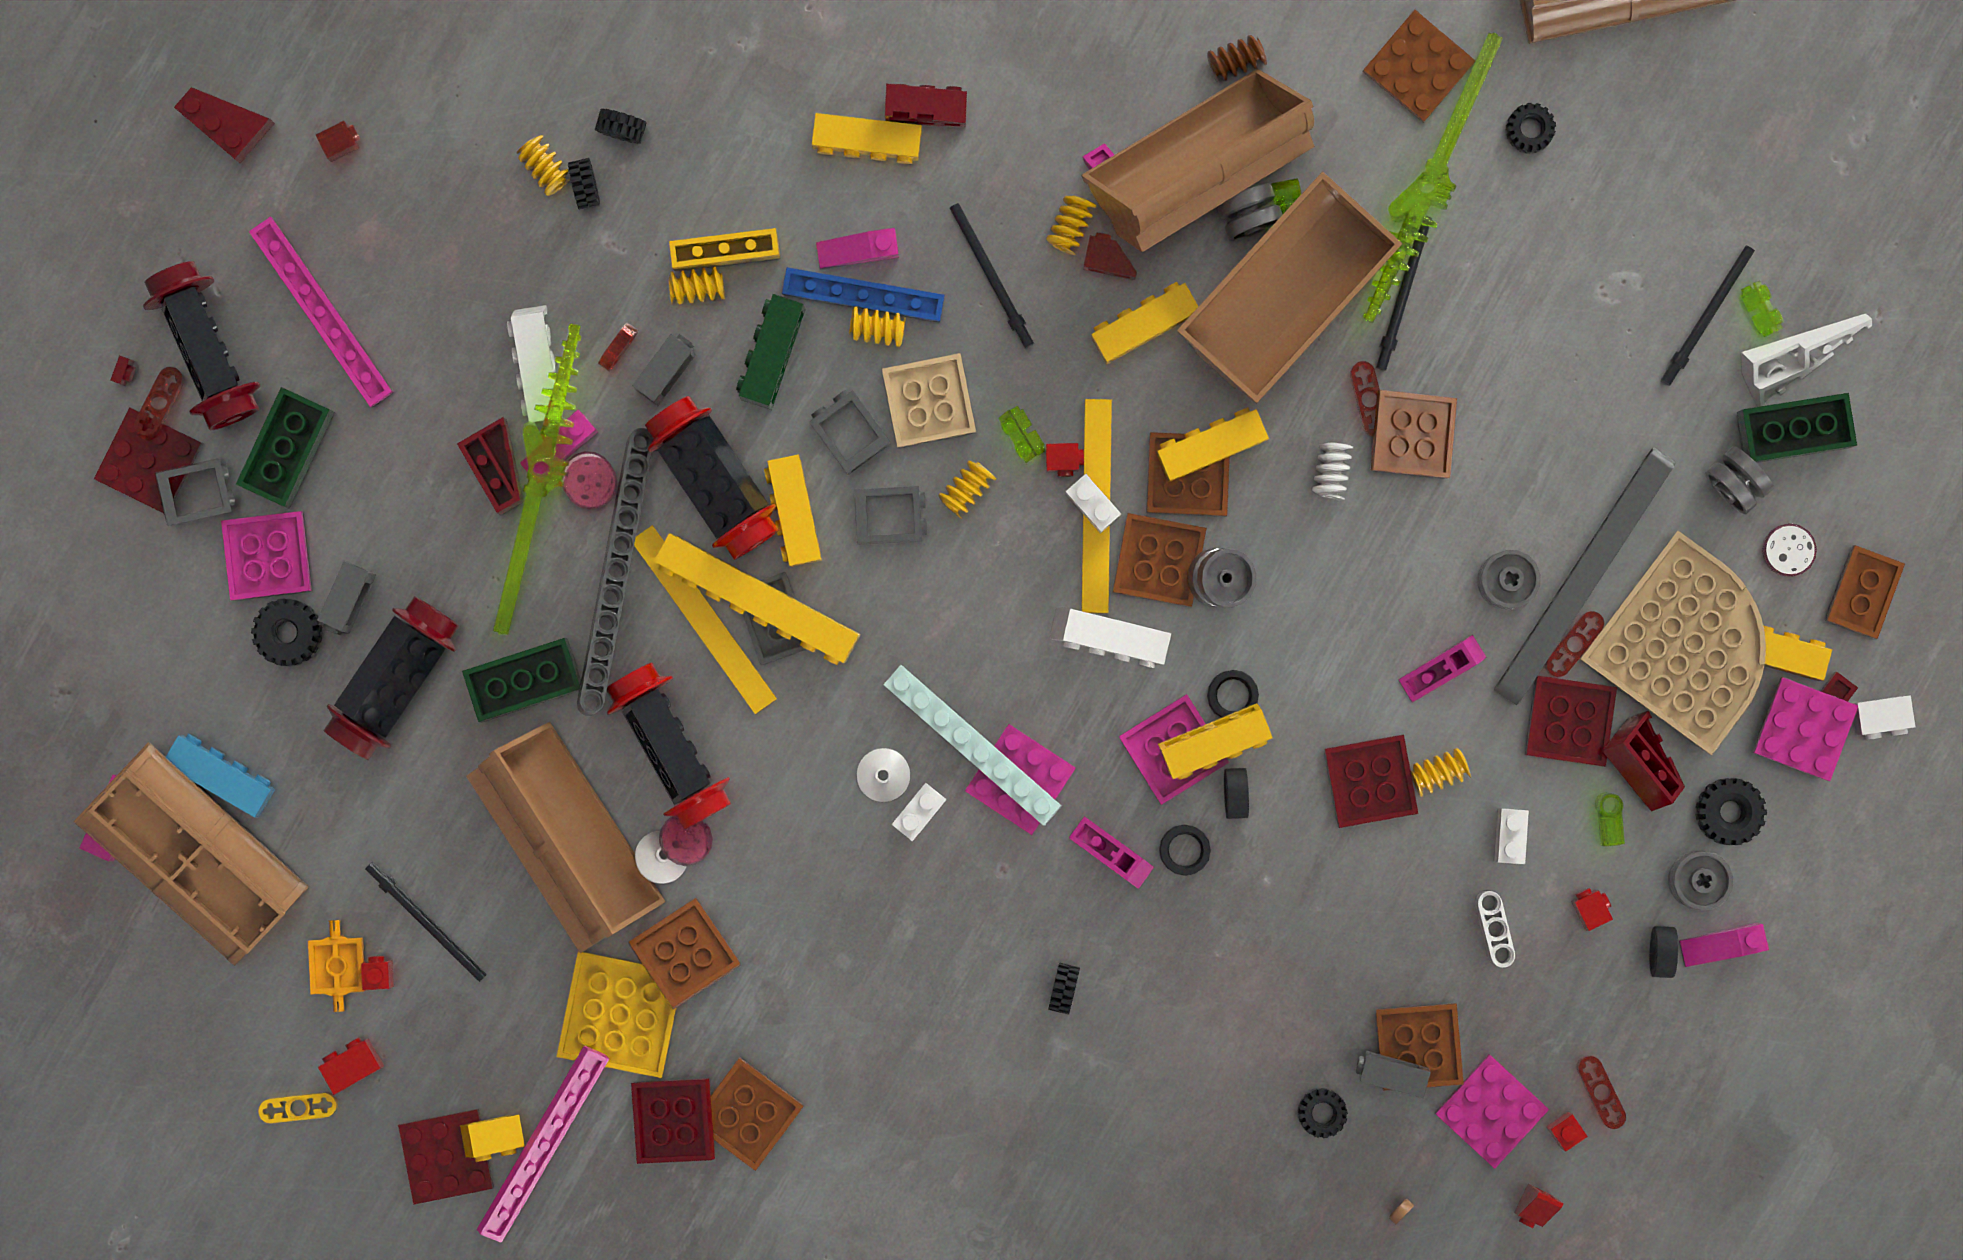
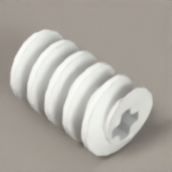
M1340 443L1320 444L1319 449L1326 454H1321L1317 457L1324 464L1316 466L1315 470L1322 473V475L1315 476L1314 481L1321 485L1312 487L1313 492L1321 497L1345 500V498L1338 495V492L1346 491L1347 489L1340 484V481L1348 480V477L1341 472L1350 469V466L1343 463V461L1352 459V456L1347 454L1345 450L1352 449L1353 446Z

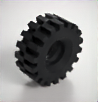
M277 599V601L267 603L265 608L262 607L258 611V617H254L253 622L255 625L254 628H251V634L254 635L252 642L258 648L257 652L263 655L264 659L281 666L302 664L301 662L312 658L311 655L319 649L317 646L322 640V637H320L322 625H319V621H317L318 615L313 612L310 606L305 605L303 602L293 599ZM283 622H291L297 630L295 639L289 643L281 642L276 635L277 627Z
M1737 778L1719 779L1715 783L1709 784L1705 787L1706 790L1699 795V803L1696 802L1698 814L1695 815L1696 820L1700 822V825H1698L1700 829L1706 833L1705 835L1709 839H1713L1714 842L1719 844L1742 845V843L1750 842L1754 836H1758L1761 832L1759 831L1761 826L1764 827L1766 822L1764 821V815H1767V809H1764L1766 802L1764 798H1761V792L1758 788H1754L1750 782ZM1728 801L1736 802L1741 809L1740 817L1734 822L1725 821L1720 813L1722 805Z

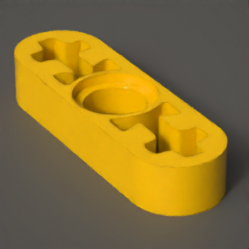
M329 1092L269 1098L260 1104L258 1113L260 1118L266 1123L325 1118L336 1112L338 1100ZM323 1097L326 1098L327 1102L332 1103L327 1112H324L323 1108H314L315 1114H310L312 1107L309 1098H313L312 1104L322 1102ZM295 1100L304 1102L306 1110L303 1115H295L292 1112L291 1105ZM282 1101H286L285 1111L288 1117H284V1112L274 1114V1118H271L270 1114L265 1113L269 1103H272L274 1108H280L284 1106Z

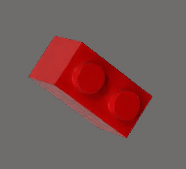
M357 1038L345 1045L347 1048L345 1052L338 1055L334 1051L322 1058L324 1064L320 1065L318 1069L333 1095L384 1067L369 1038L364 1041Z

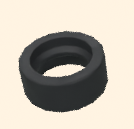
M1229 670L1222 672L1209 685L1207 693L1209 706L1221 718L1237 712L1224 709L1218 702V689L1227 680H1239L1247 687L1249 698L1242 709L1256 703L1258 704L1259 692L1257 684L1251 676L1243 671Z
M1246 768L1224 769V802L1227 819L1249 817V787Z
M1189 825L1175 826L1167 831L1161 839L1159 847L1160 858L1165 867L1173 873L1183 876L1196 874L1202 870L1209 861L1211 852L1209 840L1204 832ZM1178 835H1191L1200 844V857L1192 865H1178L1170 857V843Z
M1654 926L1652 928L1649 948V964L1652 977H1675L1678 964V935L1675 927Z

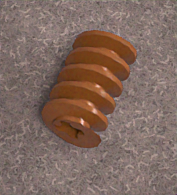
M1252 35L1247 36V44L1242 39H1238L1237 48L1233 43H1228L1227 52L1223 47H1218L1217 56L1211 50L1207 52L1208 63L1216 82H1218L1219 75L1227 81V72L1229 71L1234 77H1237V68L1239 67L1244 73H1247V64L1249 63L1254 69H1257V60H1261L1264 65H1267L1263 46L1258 37L1256 40Z

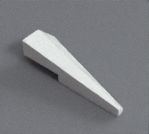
M1862 314L1741 352L1742 375L1756 406H1766V400L1776 393L1780 395L1786 391L1785 386L1795 378H1804L1833 356L1835 348L1843 342L1849 344L1853 341L1852 336L1863 327L1869 329L1872 326V318L1867 314Z

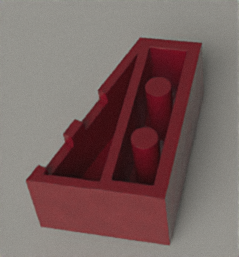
M886 83L885 121L924 126L966 127L967 91H962V87L947 86L946 89H939L932 85L909 86L906 84Z
M192 87L174 106L177 111L240 164L275 124L270 118Z
M506 418L498 419L457 443L497 514L502 515L524 502Z
M1648 710L1627 718L1602 752L1652 812L1673 804L1685 788V785L1671 756H1666L1660 744L1663 739L1660 733H1655L1649 721L1652 716Z

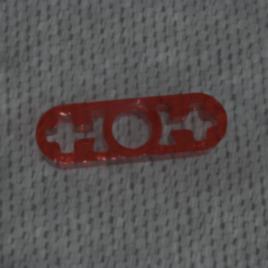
M1360 361L1351 368L1350 378L1364 432L1373 438L1374 429H1369V424L1372 423V416L1366 417L1364 412L1376 410V404L1373 407H1366L1362 403V395L1366 392H1372L1377 399V390H1380L1372 364ZM1363 366L1364 370H1369L1370 372L1366 376L1367 385L1372 382L1374 387H1366L1359 391L1358 386H1363V381L1361 377H1356L1355 373L1359 371V367Z
M166 367L157 376L135 419V431L140 438L145 440L153 439L161 430L183 386V377L177 368ZM174 375L177 383L172 382L168 387L167 393L164 391L166 387L165 377L170 378ZM156 397H162L167 401V404L163 409H155L151 406L152 400ZM149 411L154 415L151 421L153 429L148 428L145 432L141 423H148L150 414L146 412Z
M1590 611L1584 613L1557 645L1545 663V669L1549 675L1553 677L1565 676L1604 628V619L1598 612ZM1595 617L1597 619L1595 624L1598 627L1597 629L1591 628L1585 635L1590 636L1587 641L1583 634L1576 632V629L1579 627L1583 631L1587 626L1585 619ZM1573 636L1578 637L1582 642V647L1578 652H1572L1567 647L1569 638ZM1562 648L1573 659L1570 661L1569 658H1566L1562 663L1564 670L1554 672L1552 670L1554 665L1551 662L1553 659L1559 660L1564 655L1559 653V650Z
M1591 1055L1583 1056L1577 1063V1072L1601 1122L1610 1129L1622 1127L1626 1121V1113L1601 1061ZM1587 1061L1592 1064L1596 1063L1597 1067L1593 1069L1596 1077H1600L1601 1074L1603 1076V1079L1596 1080L1590 1085L1588 1081L1593 1080L1591 1074L1583 1072V1069L1586 1067L1585 1062ZM1600 1084L1606 1085L1609 1090L1608 1096L1603 1100H1598L1594 1095V1089ZM1613 1099L1615 1103L1610 1104V1107L1614 1112L1620 1113L1617 1116L1618 1122L1616 1123L1611 1120L1607 1121L1606 1118L1610 1115L1606 1107L1600 1108V1105L1608 1104Z

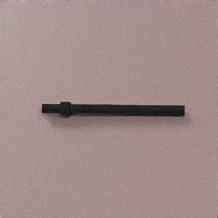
M957 203L951 206L950 210L1009 318L1007 321L1012 331H1016L1024 348L1030 347L1034 342L1025 327L1026 321L1022 314H1018L960 204Z
M1422 215L1387 333L1386 336L1382 337L1379 346L1382 349L1376 368L1386 371L1391 353L1395 351L1398 340H1396V336L1432 218Z
M1747 245L1744 247L1679 352L1676 351L1671 358V365L1661 379L1665 384L1670 386L1680 369H1684L1690 359L1688 357L1755 252L1753 248Z
M373 862L365 868L379 883L378 887L396 899L474 978L480 982L487 975L396 885L397 881L390 875L387 876Z

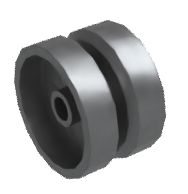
M1271 183L1242 191L1217 206L1220 218L1229 219L1238 216L1229 221L1225 226L1229 240L1251 236L1273 226L1283 215L1278 205L1262 207L1270 203L1275 197Z
M1733 446L1723 455L1725 465L1716 462L1705 474L1716 491L1739 512L1747 514L1757 505L1755 496L1764 498L1774 489V485L1763 469L1740 448Z
M1210 548L1202 551L1193 559L1188 570V584L1191 593L1199 602L1207 606L1233 608L1243 604L1251 597L1256 586V571L1249 557L1239 550Z
M1504 550L1491 555L1482 564L1478 572V588L1481 596L1488 604L1498 609L1512 610L1528 604L1536 596L1540 587L1541 574L1536 562L1529 555L1519 550ZM1505 575L1512 577V584H1505L1504 579L1507 578Z
M1691 851L1682 854L1674 861L1669 871L1668 885L1671 894L1680 904L1691 909L1710 910L1719 907L1728 899L1733 889V875L1730 866L1722 857L1712 852ZM1698 875H1701L1703 877V883L1701 885H1697L1696 881L1700 880L1698 878Z

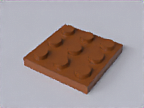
M1414 10L1362 72L1424 123L1476 60L1418 11Z
M1377 390L1370 470L1450 478L1457 398Z
M1150 432L1147 513L1227 516L1230 457L1168 482L1156 452L1161 449L1160 444L1171 439H1175L1177 443L1186 439V437L1182 433Z
M1128 513L1113 592L1192 607L1194 595L1191 593L1188 584V570L1193 559L1203 551L1207 528Z
M696 898L628 942L673 1010L741 966V963Z
M1457 1003L1376 1009L1380 1055L1428 1067L1431 1073L1427 1087L1464 1085Z
M740 1057L711 1095L714 1140L756 1171L804 1105Z

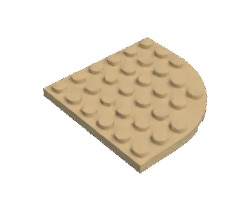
M1677 531L1582 656L1581 660L1712 756L1745 713L1759 688L1766 657L1765 631L1758 607L1741 579L1724 563Z

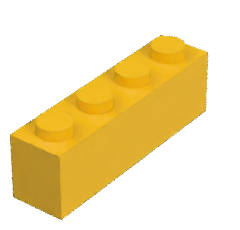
M815 113L812 148L817 149V153L824 155H833V151L844 152L843 156L850 158H859L860 154L870 155L871 160L886 161V157L897 158V163L912 164L913 160H919L922 125Z
M776 228L669 241L674 271L780 259Z
M1175 282L1163 289L1165 294L1157 298L1151 295L1140 302L1141 307L1132 311L1131 308H1128L1117 314L1118 320L1110 324L1106 320L1093 328L1095 332L1091 334V338L1106 365L1183 323L1199 306L1186 283L1179 285L1178 282Z
M1249 407L1234 413V419L1225 421L1224 418L1209 423L1210 429L1201 432L1197 428L1184 434L1186 437L1184 440L1176 443L1175 439H1171L1160 444L1161 449L1156 454L1168 482L1267 441L1269 437L1257 409L1250 411Z
M799 454L767 461L768 467L764 468L767 484L772 483L774 491L773 494H769L771 505H776L775 509H778L780 519L775 520V525L779 529L777 532L778 536L783 535L785 546L780 547L783 562L789 561V566L794 567L822 561Z
M1763 625L1766 641L1765 667L1816 681H1824L1832 649L1825 647V642L1810 639V642L1807 643L1800 641V636L1797 634L1784 632L1782 636L1773 633L1774 628Z
M1256 703L1159 743L1158 746L1173 779H1185L1191 776L1194 770L1212 768L1218 764L1217 761L1226 757L1228 759L1236 758L1243 753V750L1250 747L1253 749L1260 748L1268 743L1267 740L1273 737L1262 709Z

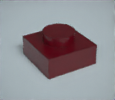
M119 355L110 381L126 386L127 382H131L134 377L136 367L133 365L135 361Z
M1834 672L1821 692L1848 702L1858 687L1840 673Z

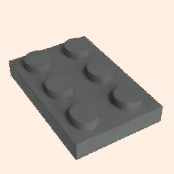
M786 572L760 580L794 598ZM744 611L743 616L760 665L807 650L800 646L801 640L794 636L789 640L777 634V627L769 623L765 627L752 620L753 614Z

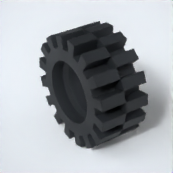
M1531 102L1519 106L1507 120L1508 123L1505 130H1507V139L1511 141L1510 144L1512 146L1515 145L1518 151L1521 152L1523 150L1529 154L1544 149L1552 141L1556 132V122L1553 121V114L1548 112L1549 109L1547 107H1541L1539 103L1534 105ZM1527 118L1536 119L1541 126L1540 134L1535 138L1524 136L1521 131L1523 120Z
M601 108L595 131L611 136V138L641 144L647 122L623 112L620 113L615 110Z
M585 158L568 162L570 180L578 209L600 205L597 184L590 159Z
M1059 963L1048 1010L1069 1015L1080 967Z
M1325 1088L1314 1089L1312 1092H1308L1304 1099L1300 1101V1107L1298 1108L1299 1122L1314 1137L1328 1138L1329 1136H1335L1337 1132L1344 1128L1343 1125L1347 1122L1348 1111L1345 1106L1346 1104L1332 1090ZM1319 1103H1327L1333 1109L1332 1119L1324 1124L1316 1122L1312 1116L1314 1107Z

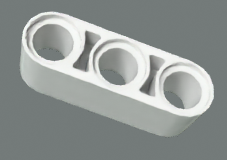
M1482 891L1476 896L1475 907L1488 958L1493 965L1501 968L1508 967L1514 962L1515 951L1502 900L1496 892ZM1487 895H1491L1495 900V905L1490 910H1485L1482 906V900ZM1494 921H1498L1502 929L1501 933L1497 936H1491L1488 931L1489 925ZM1504 947L1508 952V957L1504 962H1498L1495 958V953L1499 948Z

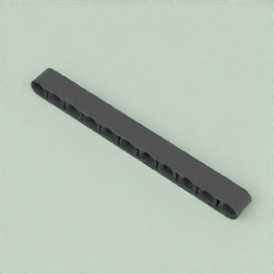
M646 428L635 429L626 441L577 698V708L585 716H592L598 713L605 701L652 452L648 451V447L653 437ZM634 437H644L646 447H637L634 443ZM629 462L639 463L642 468L641 473L635 474L631 472ZM624 488H633L637 493L636 499L630 500L626 498ZM619 514H628L632 519L631 525L625 526L621 524ZM616 539L623 540L627 545L626 551H617L614 547V541ZM611 565L618 566L622 571L621 577H612L609 573V567ZM605 592H613L617 597V602L615 604L607 603L604 599ZM602 617L608 618L612 623L611 630H603L599 625V619ZM597 643L603 644L607 649L606 656L600 657L596 655L594 645ZM590 670H598L601 673L602 680L600 683H594L590 680ZM586 696H592L596 699V709H588L584 705V698Z
M1654 447L1650 450L1494 689L1495 692L1513 704H1519L1676 464L1674 460Z

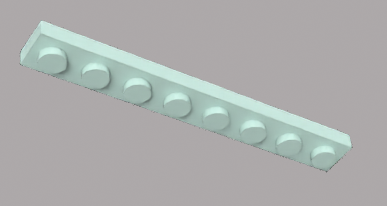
M900 665L884 683L885 687L1043 826L1062 807L905 667Z

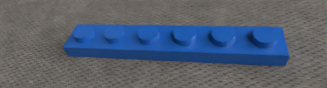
M786 267L782 295L850 307L855 306L861 309L867 308L868 310H878L879 312L887 311L890 314L899 313L902 316L940 322L945 297L943 294Z

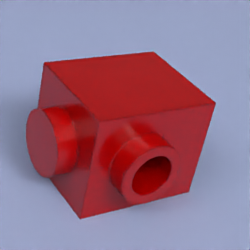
M1078 443L1046 444V472H1057L1058 477L1074 476L1073 472L1079 471V465H1084V449H1079Z
M1590 888L1584 889L1575 894L1577 899L1571 901L1586 931H1591L1613 920L1608 910L1611 907L1610 901L1606 894H1601L1599 890L1591 891Z
M384 956L368 957V962L361 963L362 990L390 989L394 987L392 960L384 961Z

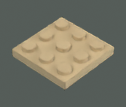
M961 353L882 369L897 448L976 433Z

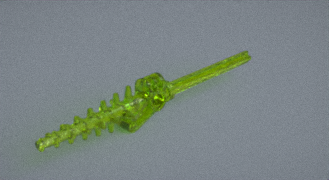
M1488 33L1432 159L1426 161V171L1422 172L1388 207L1390 218L1394 222L1403 221L1399 233L1389 231L1402 245L1387 260L1386 265L1379 269L1383 272L1380 280L1372 281V285L1377 288L1373 297H1368L1367 301L1370 302L1367 312L1363 315L1364 320L1370 323L1374 322L1377 314H1381L1382 310L1380 308L1384 299H1391V295L1388 294L1391 285H1400L1401 281L1395 278L1398 271H1409L1410 266L1403 263L1406 255L1418 257L1419 252L1411 248L1413 240L1428 242L1429 238L1418 232L1420 226L1437 228L1438 223L1426 217L1430 206L1446 210L1448 207L1446 202L1452 198L1450 193L1454 192L1457 187L1451 182L1449 168L1446 165L1503 40V37L1498 36L1496 33ZM1426 184L1434 186V189L1429 193L1421 191V188Z
M574 323L568 326L567 340H562L561 345L564 346L562 357H555V362L560 363L557 373L549 372L548 378L555 380L553 389L542 388L541 394L550 397L548 405L535 404L534 410L545 414L541 431H539L538 426L534 422H526L522 427L528 462L526 476L528 483L524 484L523 488L526 497L493 631L499 634H509L542 497H546L555 487L564 486L565 481L562 480V477L567 474L564 471L565 466H569V461L554 457L557 444L572 445L573 442L572 439L560 435L559 430L560 427H574V422L562 418L564 410H575L576 405L566 401L567 392H577L576 387L569 385L571 375L578 376L579 370L572 367L574 358L580 357V353L576 352L578 341H581L582 338L579 335L581 325ZM537 462L548 464V470L543 474L536 473L533 468Z

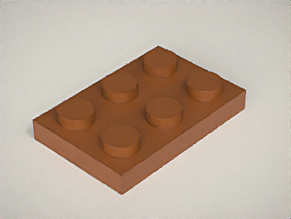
M1853 545L1825 621L1873 639H1878L1905 563Z

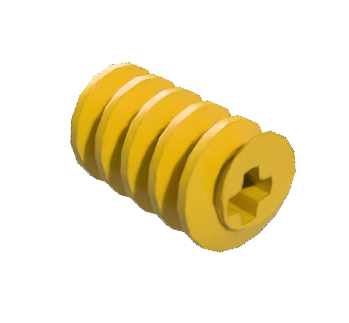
M540 135L526 142L516 153H520L518 157L520 162L527 161L525 164L526 170H533L532 178H540L538 181L539 187H546L544 193L546 196H550L569 183L570 179L565 178L569 170H559L563 162L561 160L557 162L552 161L556 153H546L550 145L547 143L541 146L539 143L543 136Z
M1073 195L1063 198L1064 203L1068 206L1059 207V211L1063 215L1055 217V221L1059 225L1051 226L1050 229L1055 235H1048L1046 240L1056 249L1067 254L1076 255L1070 248L1071 246L1080 247V244L1075 240V237H1084L1079 227L1089 226L1083 218H1092L1093 215L1087 209L1088 207L1096 208L1097 205L1087 199Z
M713 266L710 275H708L705 267L702 268L700 276L697 275L695 269H691L690 277H687L684 270H681L679 278H676L674 272L670 271L668 281L671 304H673L674 298H676L678 304H683L685 296L689 303H693L695 295H697L700 302H704L706 294H708L711 301H714L716 293L719 294L722 300L725 299L723 275L718 272L716 266Z
M854 306L849 335L852 332L854 340L858 341L861 334H863L865 342H869L870 338L874 336L875 344H879L882 337H884L885 344L888 346L895 339L896 347H900L903 341L906 317L904 321H901L900 314L896 313L893 320H890L889 312L886 311L883 317L880 318L878 310H875L870 317L867 308H864L862 314L859 315L857 307Z
M968 460L967 465L970 471L961 468L960 473L963 479L954 476L952 480L956 487L947 484L945 488L949 495L941 492L938 495L941 502L960 519L962 518L958 513L959 510L966 513L969 511L965 504L966 502L975 505L976 502L972 495L975 494L982 497L983 494L979 487L982 486L989 489L990 485L986 479L997 480L979 462L975 463Z
M1458 748L1454 749L1453 757L1450 753L1445 752L1443 754V761L1436 755L1433 757V765L1428 759L1423 760V768L1418 763H1414L1413 772L1411 771L1420 797L1423 796V788L1425 787L1430 793H1433V784H1436L1442 790L1444 780L1450 786H1453V777L1455 776L1460 782H1464V773H1467L1471 778L1466 759Z

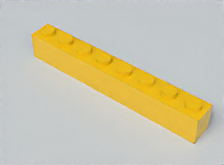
M673 533L668 534L654 562L660 565L658 570L670 576H673L674 573L682 576L681 582L694 589L699 585L707 590L705 595L718 602L721 598L730 602L729 608L740 614H743L744 611L753 614V621L767 627L768 623L777 627L776 633L789 640L794 636L801 640L800 646L813 653L815 649L825 653L823 658L835 665H838L839 661L846 663L861 635Z

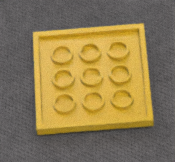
M578 951L556 1057L575 1061L585 1045L605 1054L609 1058L605 1067L663 1078L677 1008L674 1010L671 1008L642 963L587 952L580 953Z

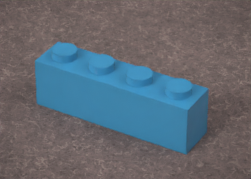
M189 733L186 737L178 735L166 758L196 784L254 818L260 817L275 791L274 788L270 787L271 781L259 774L253 777L247 773L248 768L237 761L231 764L224 760V753L213 747L207 750L201 746L202 741Z

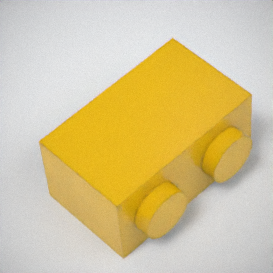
M506 1115L460 1125L465 1156L475 1158L476 1162L492 1159L491 1154L500 1152L501 1156L516 1154V1148L525 1147L519 1115Z

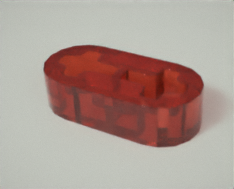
M626 323L606 349L598 364L611 371L635 339L639 330Z

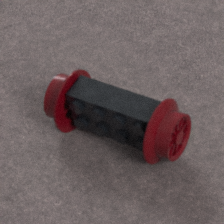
M188 261L161 270L145 280L144 283L150 298L143 304V308L145 310L162 308L161 310L202 401L194 406L189 413L190 415L203 416L208 429L212 431L235 424L259 411L253 394L261 385L259 382H251L238 386L237 381H240L239 375L234 366H229L226 358L229 356L228 350L223 341H218L216 337V332H218L217 325L213 317L208 318L205 311L207 303L201 291L213 284L214 278L212 276H201L195 262Z
M416 596L413 597L406 609H392L403 620L394 615L334 706L330 704L326 706L332 718L323 731L335 741L366 760L370 759L377 747H391V744L381 736L387 737L445 649L448 648L453 652L456 651L451 638L459 625Z

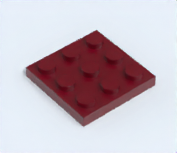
M129 407L94 480L164 514L155 472L193 464L203 443ZM188 473L168 478L173 501H175Z
M1537 676L1525 755L1606 767L1607 757L1602 751L1610 742L1617 687Z
M1404 735L1324 749L1338 828L1419 814Z
M709 1078L631 1083L637 1164L709 1161L715 1159Z
M479 1109L398 1125L413 1205L494 1188L489 1160L476 1162L475 1158L465 1156L460 1125L481 1121Z

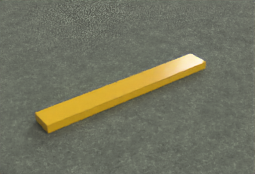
M1085 399L1084 475L1087 474L1110 500L1112 399ZM1084 514L1081 611L1086 613H1108L1110 526L1100 534Z
M651 525L636 536L634 546L749 707L757 714L777 700L776 696L698 587L694 589L681 582L683 577L676 573L670 576L658 570L660 565L654 562L664 540L655 527Z

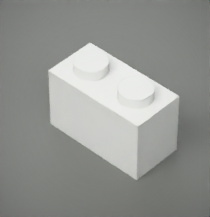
M1087 474L1082 476L1065 492L1100 534L1121 516L1117 508Z
M1911 695L1853 703L1858 705L1854 717L1856 734L1865 735L1866 740L1882 738L1881 732L1891 731L1892 736L1908 734V728L1916 727Z
M925 783L892 825L913 841L947 799L929 784Z
M1498 808L1494 862L1525 864L1528 810Z

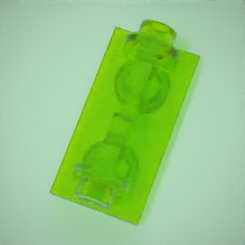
M1760 281L1753 283L1754 289H1752L1751 285L1741 289V298L1749 312L1757 308L1759 309L1760 313L1752 316V320L1759 334L1762 333L1766 337L1774 333L1773 327L1776 331L1783 329L1781 323L1784 320L1778 308L1774 309L1769 300L1772 298V295L1767 285H1762Z
M1016 406L1011 410H1007L999 417L1002 430L1010 436L1017 454L1024 459L1025 463L1045 452V444L1037 431L1033 430L1028 434L1025 429L1032 426V423L1023 409L1020 410Z

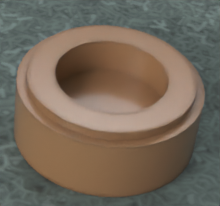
M1405 1199L1390 1214L1389 1219L1396 1225L1414 1207V1204Z

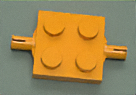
M329 920L330 937L322 940L308 941L310 995L326 994L333 996V1012H344V995L351 992L366 991L362 990L361 963L364 962L363 937L347 938L341 936L340 920Z

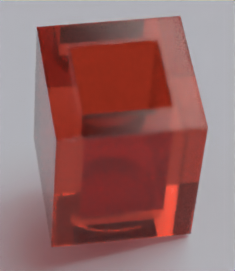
M344 120L316 134L330 162L360 148L357 143L360 136L354 125L349 126Z

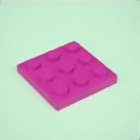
M302 511L221 520L231 601L312 591Z
M1781 677L1753 753L1823 780L1831 781L1858 705Z
M1187 694L1119 736V739L1161 805L1229 763L1226 757L1217 761L1218 764L1212 768H1199L1192 771L1193 774L1185 779H1173L1158 744L1205 725V722Z
M1008 724L994 746L1054 799L1057 798L1076 769L1010 724ZM980 769L965 790V792L1031 835L1040 824L1038 820Z
M1488 1054L1464 1080V1085H1460L1439 1107L1435 1114L1495 1169L1549 1109Z

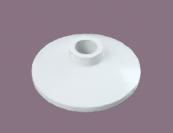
M886 748L873 750L866 754L858 765V785L861 791L872 800L879 802L892 801L901 796L908 787L910 781L908 763L902 755L894 750ZM886 770L888 778L880 780L878 778L879 771Z
M654 831L644 836L638 843L635 850L636 866L643 877L651 882L658 884L673 882L683 874L687 864L678 863L669 856L665 860L661 859L659 852L664 851L661 842L662 831Z

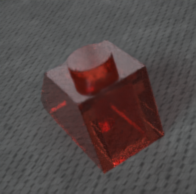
M1098 232L1095 236L1090 235L1083 270L1130 280L1136 279L1137 271L1117 241L1111 240V235Z

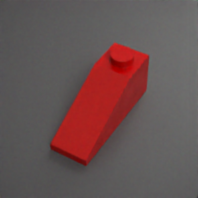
M1528 1184L1514 1213L1520 1216L1519 1222L1531 1228H1534L1535 1224L1543 1227L1562 1208L1564 1203L1553 1195Z

